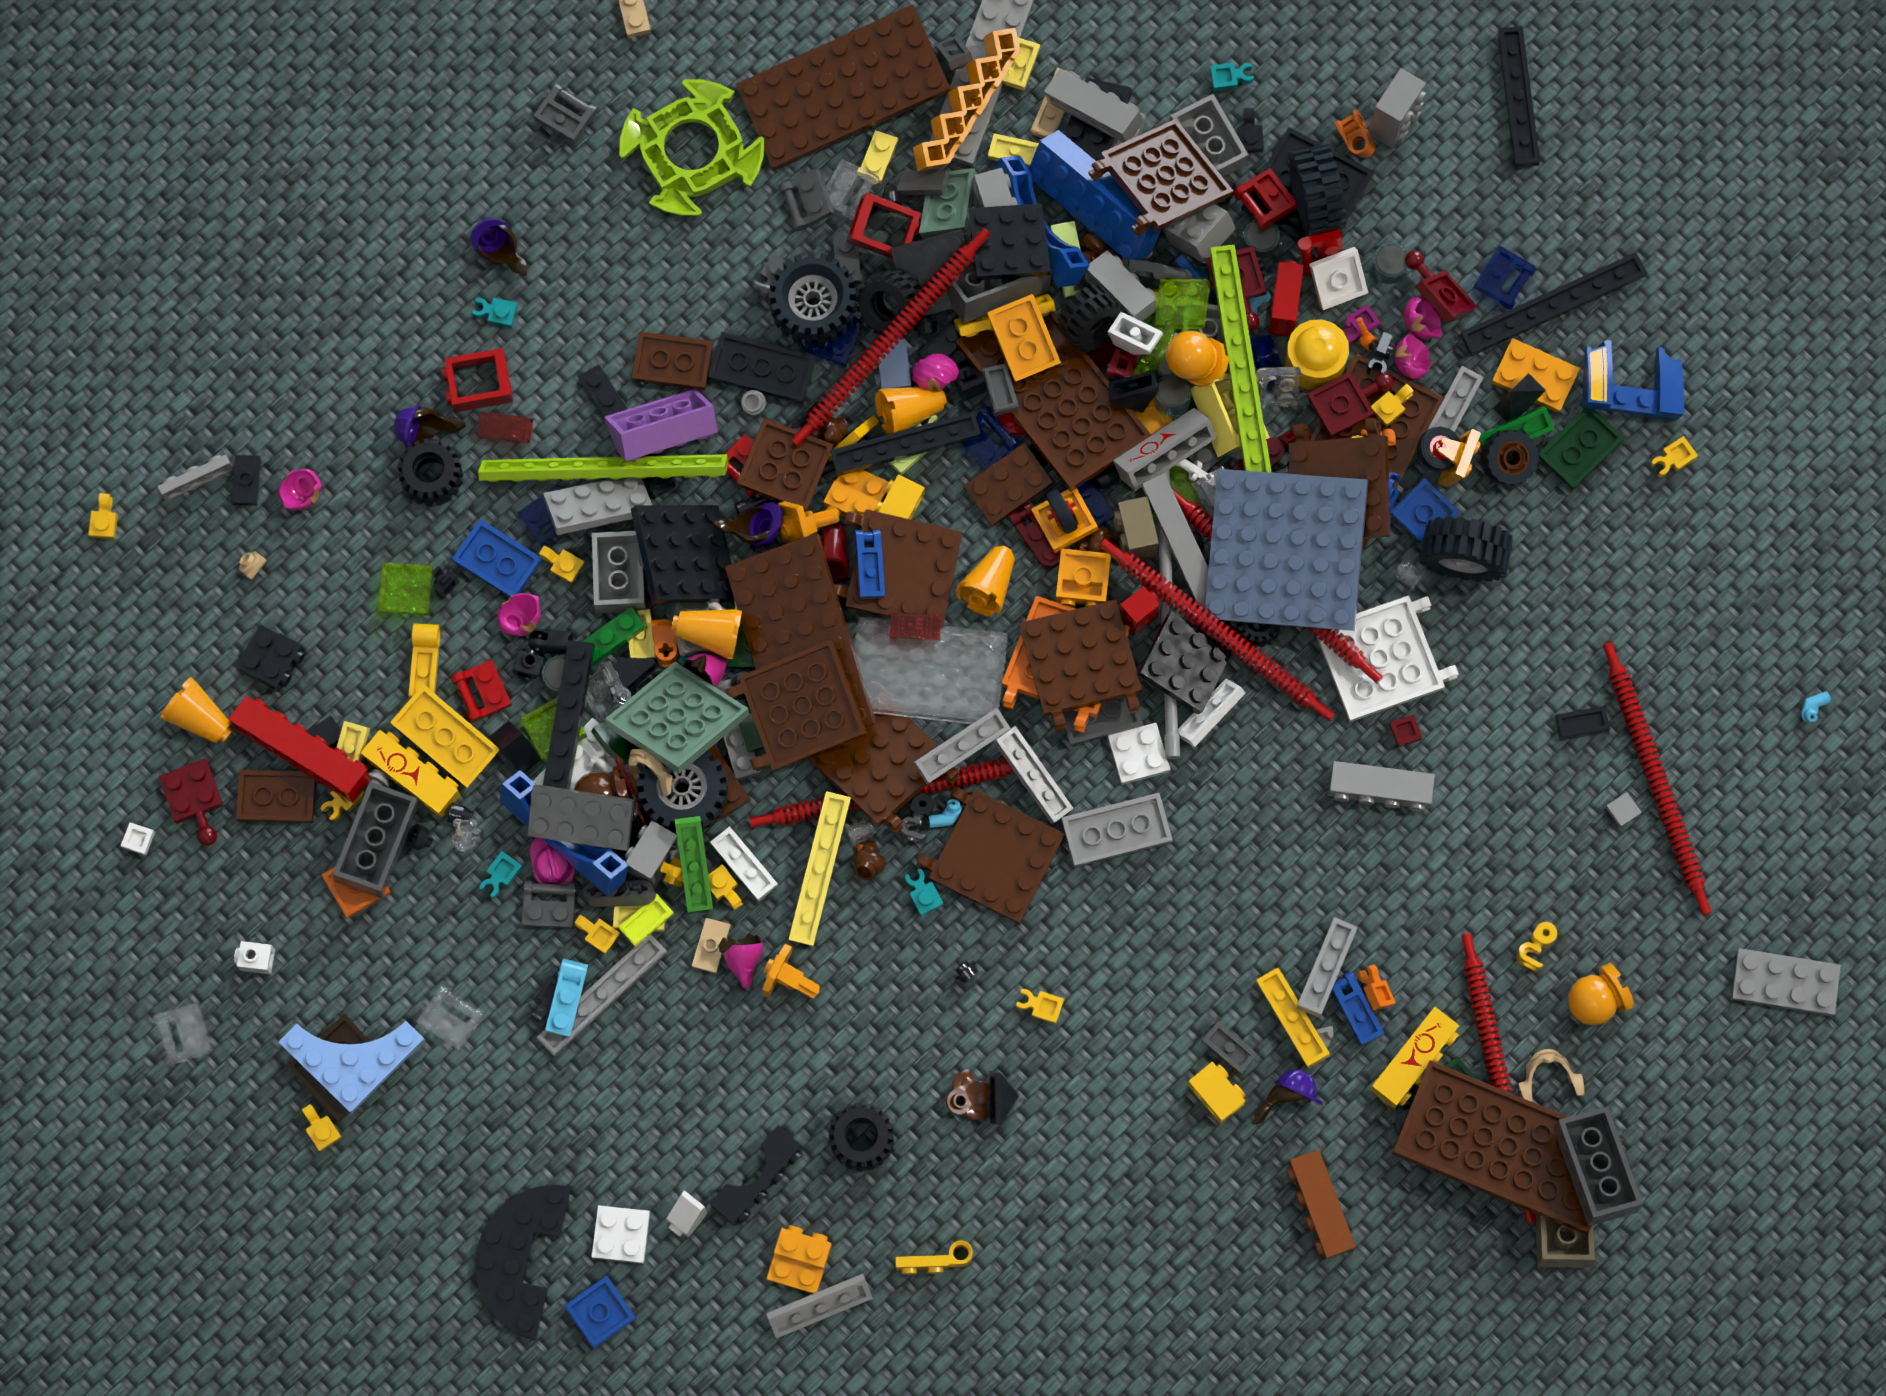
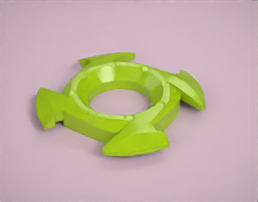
M684 79L682 85L692 95L693 99H690V97L679 99L646 117V120L641 118L640 111L634 108L631 110L624 122L620 136L619 155L621 159H625L640 148L646 167L662 191L660 195L652 197L649 202L650 205L664 212L680 216H700L702 211L690 200L691 197L705 195L737 177L743 179V185L752 186L760 172L764 158V138L762 136L744 150L740 132L723 106L724 102L731 101L735 92L719 83L702 79ZM695 122L709 127L717 136L719 147L715 158L705 167L696 170H685L675 166L665 153V142L668 135L673 129L684 123Z

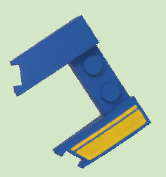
M1611 340L1603 341V347L1594 350L1590 346L1585 348L1582 408L1678 420L1684 415V380L1681 359L1675 361L1664 354V348L1658 347L1656 349L1655 390L1613 385Z

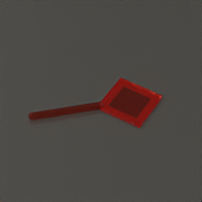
M615 756L614 760L622 777L625 779L632 799H634L641 821L644 825L648 826L649 824L619 757Z

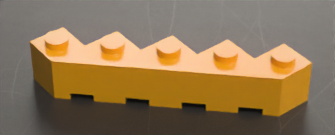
M1015 28L993 31L983 37L987 57L974 59L966 64L970 85L956 87L949 91L952 113L941 114L931 119L935 141L923 142L913 147L918 172L941 168L951 162L956 150L965 140L977 117L989 102V98L1020 53Z

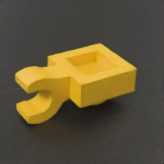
M1406 384L1395 396L1388 391L1371 406L1376 417L1386 427L1389 426L1405 412L1402 404L1413 396L1414 390Z
M100 493L99 511H91L88 534L90 537L115 539L118 515L111 512L113 497H110V494Z
M544 545L539 552L542 560L553 565L550 572L570 584H573L585 564L583 560L564 549L558 555Z
M673 857L670 864L663 862L660 871L666 873L664 881L682 887L683 876L680 860Z
M723 864L708 874L710 890L717 901L725 897L734 910L743 905L739 896L733 891L738 887V884Z
M579 915L574 922L576 927L588 933L584 940L605 955L620 936V932L601 919H598L593 924L582 915Z
M311 1104L302 1109L312 1124L305 1130L320 1152L342 1138L328 1115L321 1119Z

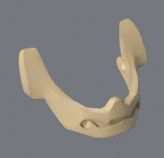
M632 749L628 760L630 772L629 789L634 797L638 796L637 779L640 780V770L637 764L642 763L650 768L658 777L663 794L669 795L673 776L667 772L659 760L649 755L645 750Z
M1544 1049L1538 1051L1526 1065V1080L1519 1083L1521 1098L1532 1102V1078L1535 1069L1542 1062L1551 1063L1556 1061L1561 1063L1567 1070L1569 1083L1573 1084L1578 1096L1584 1095L1582 1074L1573 1073L1567 1059L1556 1050Z

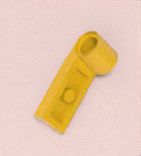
M414 623L412 630L413 652L409 698H412L423 684L435 694L440 646V625Z
M960 1240L951 1245L949 1255L896 1257V1270H901V1274L904 1275L917 1274V1270L927 1269L929 1274L943 1273V1269H948V1267H964L972 1260V1247L966 1241ZM959 1247L965 1248L968 1251V1257L964 1260H957L953 1255L955 1249Z

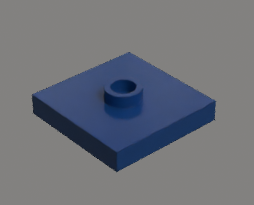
M1424 478L1391 511L1390 515L1422 545L1425 526L1428 520H1435L1437 517L1445 519L1448 516L1455 518L1460 511Z
M607 1276L564 1305L593 1349L637 1319Z

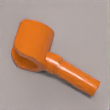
M1361 317L1357 318L1356 321L1362 334L1359 342L1365 349L1370 351V343L1373 342L1378 346L1379 341L1368 332Z
M1362 429L1361 435L1368 436L1367 431ZM1392 429L1380 431V436L1385 435L1388 437V446L1396 445V436Z

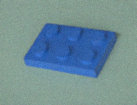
M481 519L452 558L454 563L508 597L519 594L543 561L540 556Z

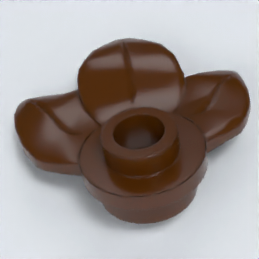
M970 1069L960 1072L952 1081L953 1091L946 1097L948 1110L955 1115L964 1114L971 1120L985 1118L989 1115L984 1105L989 1100V1083L984 1081L974 1082ZM957 1097L963 1100L962 1106L956 1103Z

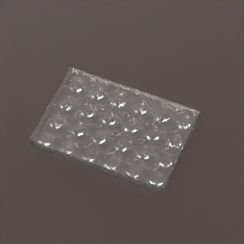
M859 616L854 651L873 713L972 724L993 709H999L1008 633L943 626V628L932 627V638L898 637V621ZM900 621V635H906V630H909L908 636H930V626H928V634H925L927 626L923 625V630H917L919 635H916L915 626L921 625L913 623V626H908V623L911 622L903 621L904 633H901L902 621Z

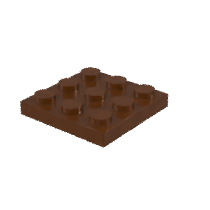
M764 418L738 479L737 486L779 503L786 501L801 505L804 512H807L831 454L830 450L833 449L834 444L808 435L797 446L791 439L799 431Z

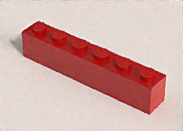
M246 695L228 718L234 730L351 803H354L371 781L367 772L368 768L358 760L351 761L341 749L330 748L323 738L315 735V737L309 735L299 723L293 725L287 721L288 718L277 710L272 712L258 698L253 700Z

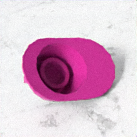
M536 837L530 847V857L537 882L539 884L567 885L573 879L574 866L542 838Z

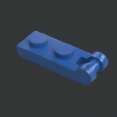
M855 530L854 541L856 546L859 599L884 598L885 584L881 530H872V532L863 533V530ZM872 542L873 547L865 548L864 543Z
M1350 971L1343 975L1344 978L1335 981L1331 992L1336 998L1360 1046H1363L1383 1036L1384 1031L1353 973ZM1349 986L1352 992L1344 996L1342 989Z

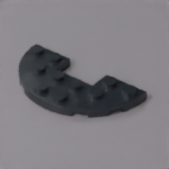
M539 1186L512 1197L490 1218L477 1246L476 1278L486 1305L506 1327L529 1339L537 1340L548 1288L523 1283L534 1235L537 1233L556 1238L561 1237L572 1190L571 1186Z

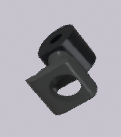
M920 793L913 798L910 806V813L913 817L904 818L901 824L904 828L900 833L905 840L918 844H923L927 840L925 834L916 833L908 829L911 826L921 827V819H927L932 815L934 802L930 795Z

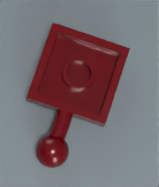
M1253 246L1236 250L1249 332L1257 329L1259 317L1251 311L1248 299L1263 296L1267 293ZM1209 257L1206 258L1205 262L1216 296L1211 259Z
M1414 250L1406 255V266L1411 270H1417L1424 278L1416 288L1421 292L1423 299L1435 308L1441 319L1450 323L1472 313L1477 307L1446 270L1434 275L1424 264V256L1421 252Z
M1350 371L1307 393L1306 397L1329 437L1332 438L1364 422L1366 418H1372L1375 412L1366 397L1378 391L1382 393L1390 391L1394 386V380L1390 374L1381 373L1376 376L1374 383L1361 389Z
M205 758L158 776L175 823L178 824L195 817L200 829L197 833L199 843L204 846L213 845L217 841L218 835L217 831L209 826L205 813L220 808L224 804L208 760Z

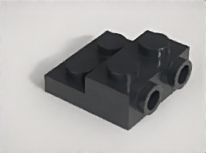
M260 624L235 668L280 692L282 687L285 688L290 683L292 678L291 672L294 667L299 666L303 661L305 649L302 644Z

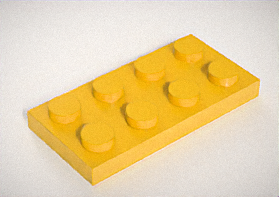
M424 684L390 722L467 789L500 751L495 744Z

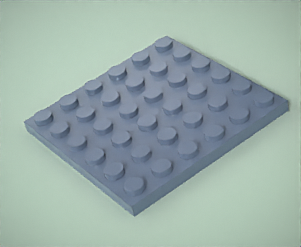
M1218 469L1205 609L1209 612L1206 616L1212 613L1214 615L1212 620L1217 617L1221 621L1355 631L1368 480Z

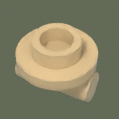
M256 551L248 552L240 559L239 570L252 580L267 560Z

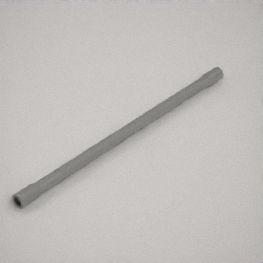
M1167 470L1164 473L1170 484V470ZM1158 523L1160 580L1165 577L1167 580L1164 584H1167L1169 581L1172 583L1171 548ZM1164 595L1161 597V625L1167 613L1170 611L1174 612L1173 604L1171 607L1168 606L1169 599L1166 603L1162 601L1165 598ZM1164 693L1165 758L1179 759L1180 736L1178 734L1177 701Z

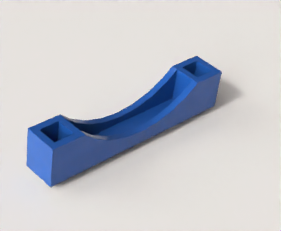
M1021 156L1001 157L994 170L1002 168L1004 174H1008L1011 182V188H1009L1011 197L1016 198L1018 205L1037 204L1032 183V173ZM1044 220L1050 269L1052 270L1051 277L1058 288L1075 286L1079 283L1090 265L1078 247L1062 241L1052 232Z
M519 770L502 783L499 801L528 826L532 786L536 783ZM542 838L606 896L625 883L629 865L611 849Z

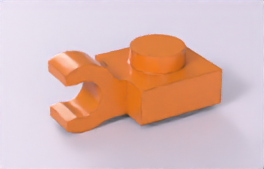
M1376 965L1366 967L1369 976L1366 970L1357 972L1360 982L1367 984L1363 988L1373 1011L1396 1004L1387 981H1381Z

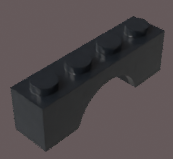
M779 1125L761 1144L766 1155V1165L762 1175L755 1182L746 1186L726 1184L710 1202L711 1207L733 1226L737 1223L743 1224L751 1214L749 1209L755 1203L759 1205L767 1197L768 1192L766 1190L772 1183L777 1185L785 1176L784 1169L789 1164L795 1165L803 1155L800 1152L803 1149L802 1145Z

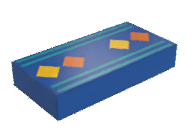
M1181 254L1176 259V263L1181 269L1191 271V282L1203 297H1215L1212 282L1192 256Z

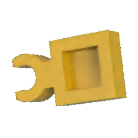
M1683 436L1664 448L1662 453L1665 457L1658 456L1654 458L1651 466L1662 464L1664 469L1659 472L1658 476L1663 477L1668 473L1671 466L1677 472L1697 459L1698 455Z
M332 791L330 794L334 799L325 802L320 809L326 812L329 808L333 807L334 813L329 819L336 821L340 818L343 808L350 812L363 799L365 791L361 792L354 803L349 802Z
M1021 989L1020 994L1027 996L1028 1002L1025 1004L1017 1002L1016 1007L1018 1009L1027 1010L1031 1008L1033 1009L1032 1017L1053 1024L1057 1023L1064 1002L1063 998L1042 991L1039 992L1038 997H1034L1029 990Z

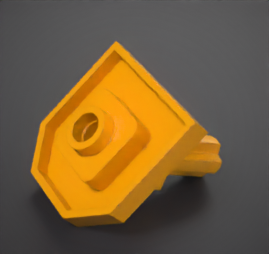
M786 501L778 503L783 511L780 535L786 544L817 532L819 527L839 522L836 508L813 513L812 510L804 512L801 505Z
M784 944L779 955H776L774 960L771 958L768 960L763 971L767 975L762 988V995L770 998L777 983L789 989H796L810 998H815L819 993L820 986L804 977L803 972L787 964L792 954V947Z

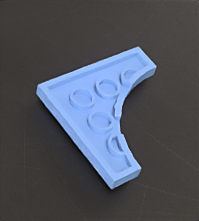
M405 1021L401 1026L384 1037L362 1044L328 1042L311 1035L296 1024L279 1043L352 1114L425 1039Z

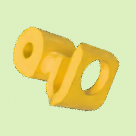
M1542 922L1536 927L1530 937L1532 943L1526 942L1518 949L1516 954L1518 963L1534 972L1542 969L1544 966L1542 963L1528 957L1526 954L1531 952L1539 955L1542 951L1541 948H1547L1552 945L1557 937V929L1552 923Z

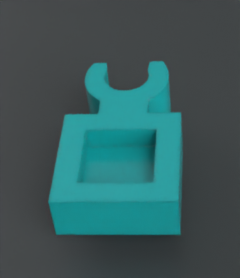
M1234 62L1210 65L1213 92L1238 88L1239 81L1244 84L1253 83L1254 76L1244 75L1245 71L1252 70V64L1245 63L1235 69Z
M475 298L476 305L483 306V309L481 311L472 310L473 317L482 319L487 316L488 324L513 328L518 308L517 302L493 298L492 304H488L483 298Z
M501 851L487 870L491 878L484 880L480 884V890L484 891L487 886H493L494 890L490 896L492 899H495L500 893V885L503 884L509 887L523 866Z
M919 868L917 872L920 878L917 881H912L908 874L905 875L906 883L915 889L909 895L922 917L944 906V903L933 882L925 885L924 872Z

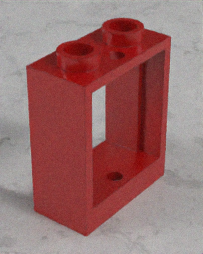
M866 192L860 197L846 242L893 259L891 246L862 236L872 205L910 219L902 244L912 242L914 234H918L921 224L919 220L921 213Z
M1287 260L1278 264L1269 334L1290 337L1291 333L1295 330L1304 266L1299 265L1295 261Z
M503 348L445 358L446 367H442L444 382L449 383L450 389L445 391L448 405H452L455 412L513 402L506 355ZM489 362L496 363L500 390L458 398L454 369Z

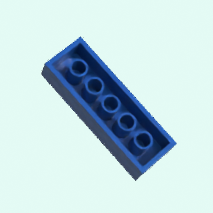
M1059 130L1040 140L1029 166V170L1032 173V181L1128 262H1130V259L1142 260L1150 255L1161 230L1155 231L1151 226L1140 235L1134 233L1131 227L1137 224L1135 219L1141 216L1142 213L1112 175L1106 172L1099 179L1093 180L1089 176L1088 171L1093 170L1091 165L1096 161Z

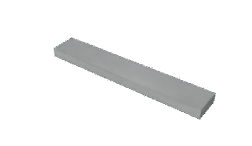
M1162 473L1141 483V486L1148 497V501L1194 600L1198 602L1197 607L1202 605L1203 609L1201 612H1204L1209 568L1165 473Z
M650 934L580 997L570 1037L542 1031L537 1036V1039L555 1057L668 953L666 949Z

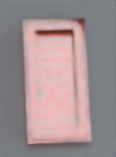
M891 612L889 638L940 640L941 615Z

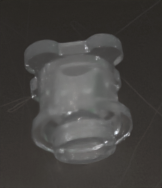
M1409 560L1407 564L1402 561L1394 574L1398 576L1396 581L1400 580L1409 586V592L1412 593L1427 570L1425 568L1422 571L1419 570Z
M861 817V821L854 824H844V829L853 849L857 848L858 843L869 839L872 841L871 835L875 834L870 820L865 821Z
M455 819L453 821L456 831L451 837V843L456 849L468 851L476 846L475 837L480 836L481 830L477 828L478 822L474 819Z

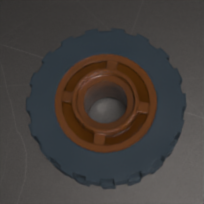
M1516 430L1498 431L1496 434H1492L1489 440H1486L1484 443V448L1481 450L1482 468L1490 479H1494V482L1505 485L1524 483L1534 475L1533 472L1538 467V447L1535 446L1534 440L1530 439L1526 433ZM1511 451L1513 453V460L1509 464L1506 456Z

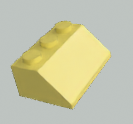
M1229 373L1224 374L1220 380L1216 379L1210 384L1211 387L1201 388L1194 386L1190 389L1198 411L1210 420L1217 437L1212 441L1217 457L1241 450ZM1264 425L1265 434H1266V439H1268V438H1270V437H1269L1268 432H1267V430H1266V427H1265V425Z

